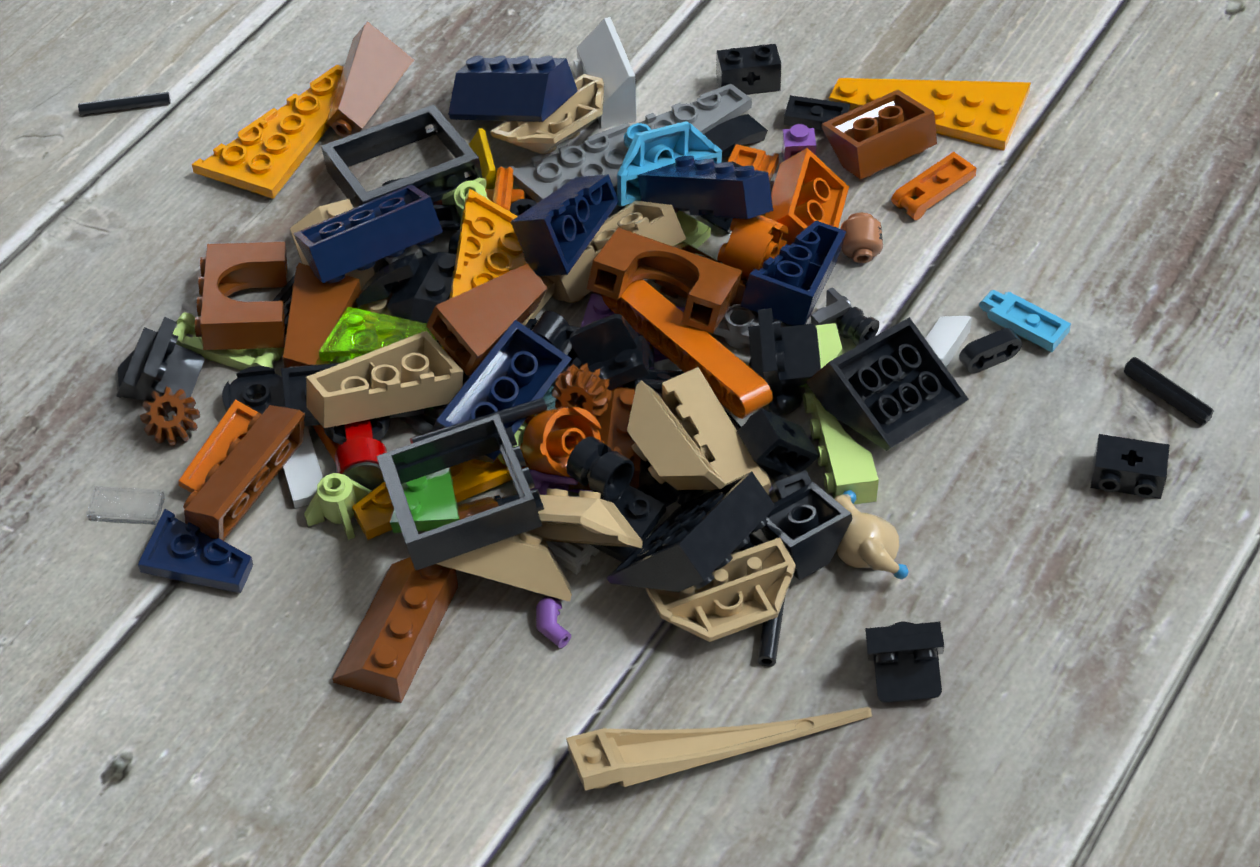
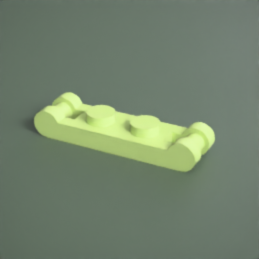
M187 312L182 313L177 319V326L173 331V334L178 336L176 345L199 353L205 359L239 370L255 366H265L273 369V362L278 361L284 354V348L203 350L202 337H196L195 316ZM189 333L192 334L193 337L191 338L186 335Z

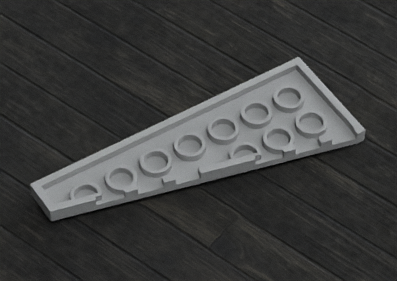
M728 84L700 95L697 101L690 104L678 103L672 105L671 111L658 116L654 113L645 116V120L639 123L646 124L653 130L687 121L704 134L715 126L738 117L752 108V99L734 85ZM627 122L588 137V140H585V143L578 146L566 145L558 148L559 153L542 159L539 155L531 158L532 163L517 169L513 165L510 166L514 170L513 183L538 203L575 177L609 174L617 194V174L628 151L624 144V135L630 127L629 123Z

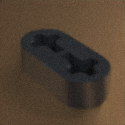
M1004 328L967 344L960 352L959 360L970 373H978L1013 358L1020 351L1022 341L1011 328Z

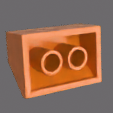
M806 148L780 163L771 192L773 211L765 213L764 217L788 227V234L782 233V240L787 241L788 245L794 243L795 237L815 221L838 228L849 186L814 153Z

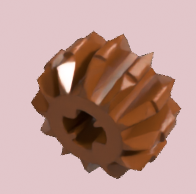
M587 363L582 365L580 369L573 364L568 367L566 372L560 373L555 380L556 385L552 389L551 395L557 399L555 401V408L580 407L589 411L595 418L603 415L612 398V391L607 389L609 379H600V369L591 372Z
M166 386L164 396L161 397L156 391H153L152 397L155 401L153 403L143 402V407L147 412L140 415L142 423L147 424L144 428L148 436L155 435L154 439L159 444L167 438L169 444L175 446L177 442L176 437L181 436L182 440L188 441L189 437L186 431H197L198 426L193 420L200 418L199 410L194 408L196 405L195 399L193 397L186 398V393L183 389H179L173 395L171 388ZM169 412H175L176 416L172 415L173 420H165L164 417L169 418Z

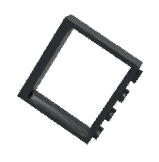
M434 104L321 146L327 172L346 198L350 199L354 208L411 184L430 196L433 203L441 200L444 194L456 189L461 183L483 178L479 157ZM431 124L434 126L433 128H430L428 130H426L425 128L426 126ZM435 134L455 157L453 160L366 192L348 168ZM465 172H467L470 176L465 178Z
M499 414L376 456L415 571L542 526L538 511L544 510V506L538 489L530 490L535 488L528 467L521 469V467L526 466L523 454L519 446L513 447L517 445L511 427L504 428ZM499 450L519 499L419 534L402 484Z

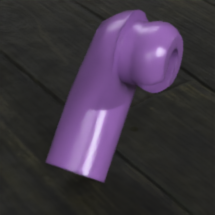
M544 597L536 606V628L556 646L563 648L570 641L571 634L557 623V616L560 615L558 610L562 609L561 601L554 597Z

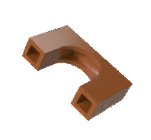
M618 227L593 260L586 289L618 300L628 285L637 280L655 279L671 283L688 294L681 323L713 334L735 299L742 270Z
M286 242L207 244L206 257L200 258L202 277H199L198 280L199 295L201 297H197V314L201 317H195L196 337H202L203 350L284 348L285 318L283 301L242 302L232 300L228 296L249 288L285 287L288 274Z

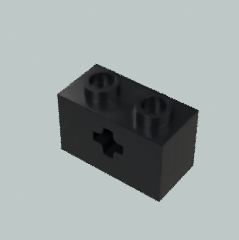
M776 44L717 50L716 79L718 87L732 84L746 95L781 91L782 63Z
M762 408L751 415L747 422L737 430L754 462L788 476L803 472L820 456L802 426Z
M1099 434L1094 453L1090 488L1106 492L1138 495L1144 498L1161 499L1167 478L1170 445Z

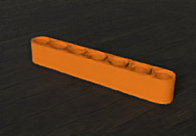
M641 279L629 284L618 300L601 295L610 310L615 314H621L636 332L643 335L649 343L683 372L699 367L719 402L738 418L743 419L772 402L771 389L759 374L708 332L681 323L684 313L645 280Z

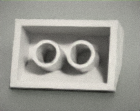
M611 17L604 18L577 46V60L573 61L576 78L587 74L603 79V114L598 118L601 129L637 121L635 74Z

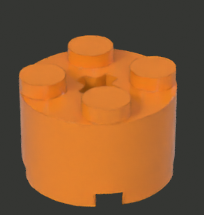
M762 215L750 219L733 218L730 225L732 233L728 243H724L721 246L717 260L725 265L742 270L741 278L748 280L749 274L755 269L759 271L767 259L770 257L774 259L779 255L780 249L787 244V241L782 240V233L788 234V227Z
M580 407L547 410L534 416L528 423L520 449L524 459L527 460L533 470L546 474L570 477L567 474L566 466L571 452L584 438L595 437L601 441L599 432L601 426L594 415Z

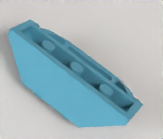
M687 121L635 134L617 174V197L619 200L617 205L625 206L635 200L641 201L638 181L639 174L673 164L675 159L681 156H694V160L713 159L714 163L719 164L722 163V150Z

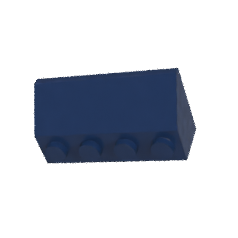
M477 55L469 58L466 61V65L456 72L448 115L450 120L543 122L578 90L567 58H553L550 55L541 58H529L527 55L517 58H506L504 55L494 58H483V56Z
M411 184L293 234L314 275L322 283L327 282L330 284L344 279L345 274L353 270L363 271L373 267L375 261L379 259L400 256L405 252V248L412 245L421 246L428 244L435 239L434 236L443 233L431 197Z
M515 320L438 417L433 431L543 398L555 383L558 375L571 362L572 358ZM528 417L503 424L505 429L511 427L515 435ZM498 450L475 459L494 463L500 455V451Z

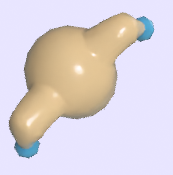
M852 490L844 491L842 495L836 496L835 500L847 509L853 518L836 550L839 558L848 566L872 568L874 570L891 572L898 579L906 578L909 573L907 566L897 564L894 561L899 549V535L895 527L881 517L859 512L853 505L857 498L856 493Z

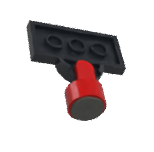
M341 363L281 368L285 408L297 409L305 413L304 427L321 425L307 408L306 377ZM425 408L323 428L325 434L333 442L340 444L335 452L337 473L346 475L372 492L385 482L376 456L387 453L385 445L379 440L389 430L390 419L425 415Z

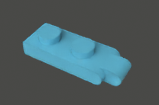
M991 290L979 303L980 308L987 312V317L991 321L1004 328H1011L1014 333L1050 352H1053L1070 332L1071 323L1011 292L1002 294L996 290Z

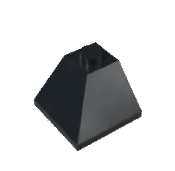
M812 482L775 502L776 507L766 517L768 523L761 528L767 541L781 538L796 564L793 575L799 580L813 574L831 562L853 519L852 514Z

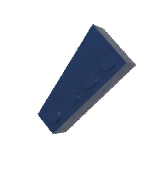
M681 156L676 158L673 164L638 175L641 201L672 205L675 214L678 211H689L690 215L694 216L714 214V217L750 219L773 211L768 172L754 170V166L735 167L732 162L717 164L714 163L713 159L694 160V156Z
M609 174L575 177L511 221V225L523 250L525 261L539 277L568 275L619 202Z
M819 221L813 222L795 237L794 243L783 246L780 249L779 255L774 259L770 257L763 263V267L759 271L755 269L749 274L740 306L757 313L758 310L772 308L774 319L781 320L788 326L806 324L838 261L846 231Z

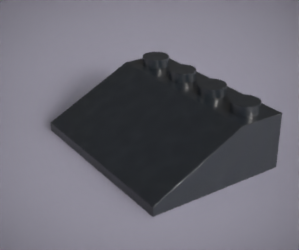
M910 317L831 360L806 381V384L827 412L886 451L969 400Z
M751 471L726 483L722 489H714L678 507L642 542V548H636L606 578L610 584L675 592L683 591L692 586L696 590L700 589L714 579L715 576L712 574L714 570L724 567L733 559L731 556L732 552L741 549L749 543L751 539L748 535L750 533L758 531L768 523L766 517L776 506Z

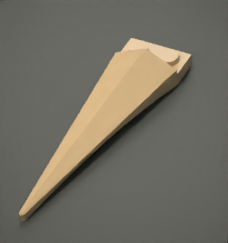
M864 707L802 719L731 727L671 730L602 728L566 738L568 751L586 791L594 788L602 789L617 782L621 786L627 787L872 717L871 708Z

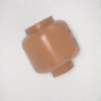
M855 213L842 223L840 229L846 231L842 244L844 255L852 258L857 263H866L881 253L883 249L882 226L871 214Z

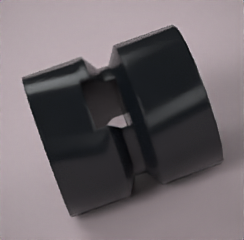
M587 437L581 440L571 452L566 466L567 474L584 486L589 484V488L593 492L601 493V497L607 501H612L624 493L633 478L635 470L634 463L617 451H611L608 445L595 437Z

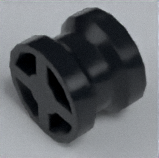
M853 307L840 321L838 333L843 338H851L854 345L858 346L876 336L879 329V321L874 317L867 318L864 316L863 310Z

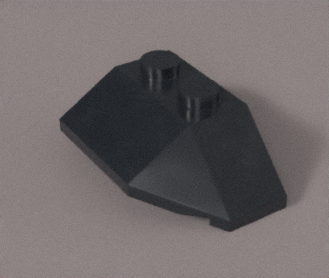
M436 252L417 258L419 267L415 275L400 281L387 308L403 339L427 331L440 345L426 325L435 306L450 298L457 252Z

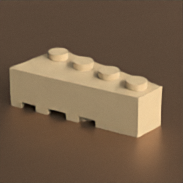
M635 200L608 218L568 275L544 276L555 283L553 298L575 303L591 292L586 288L593 260L618 227L670 246H675L684 241L686 237L673 206Z
M427 331L307 376V408L323 428L449 404L462 388L463 370Z
M699 367L663 382V401L725 484L752 471L769 495V489H771L769 477L754 462Z

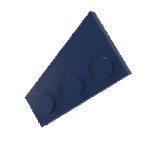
M164 509L138 563L140 573L237 593L242 592L254 565L250 555L219 538L213 539L200 531L199 527L190 522L186 524L178 520L175 514L167 509Z

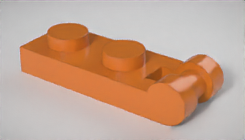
M952 152L897 189L891 198V202L898 208H905L911 218L918 220L925 214L927 209L976 176L977 168L957 153ZM915 195L919 197L916 200L912 198Z

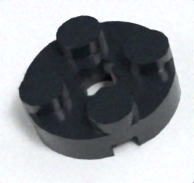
M255 366L243 369L236 373L237 378L231 384H229V381L225 384L222 391L226 412L235 399L261 414L265 412L269 405L285 407L282 377L275 374V370L270 367ZM255 393H261L262 398L257 400L252 399L254 398Z

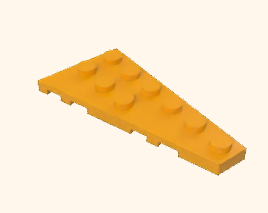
M335 65L310 83L311 88L299 96L293 94L287 98V104L279 110L271 109L237 132L238 138L226 146L221 143L214 148V154L204 161L200 158L192 163L193 172L274 199L330 127L326 122L344 67Z
M838 78L829 96V101L850 104L851 111L893 91L900 90L934 111L936 134L1004 151L1030 92L1031 82Z

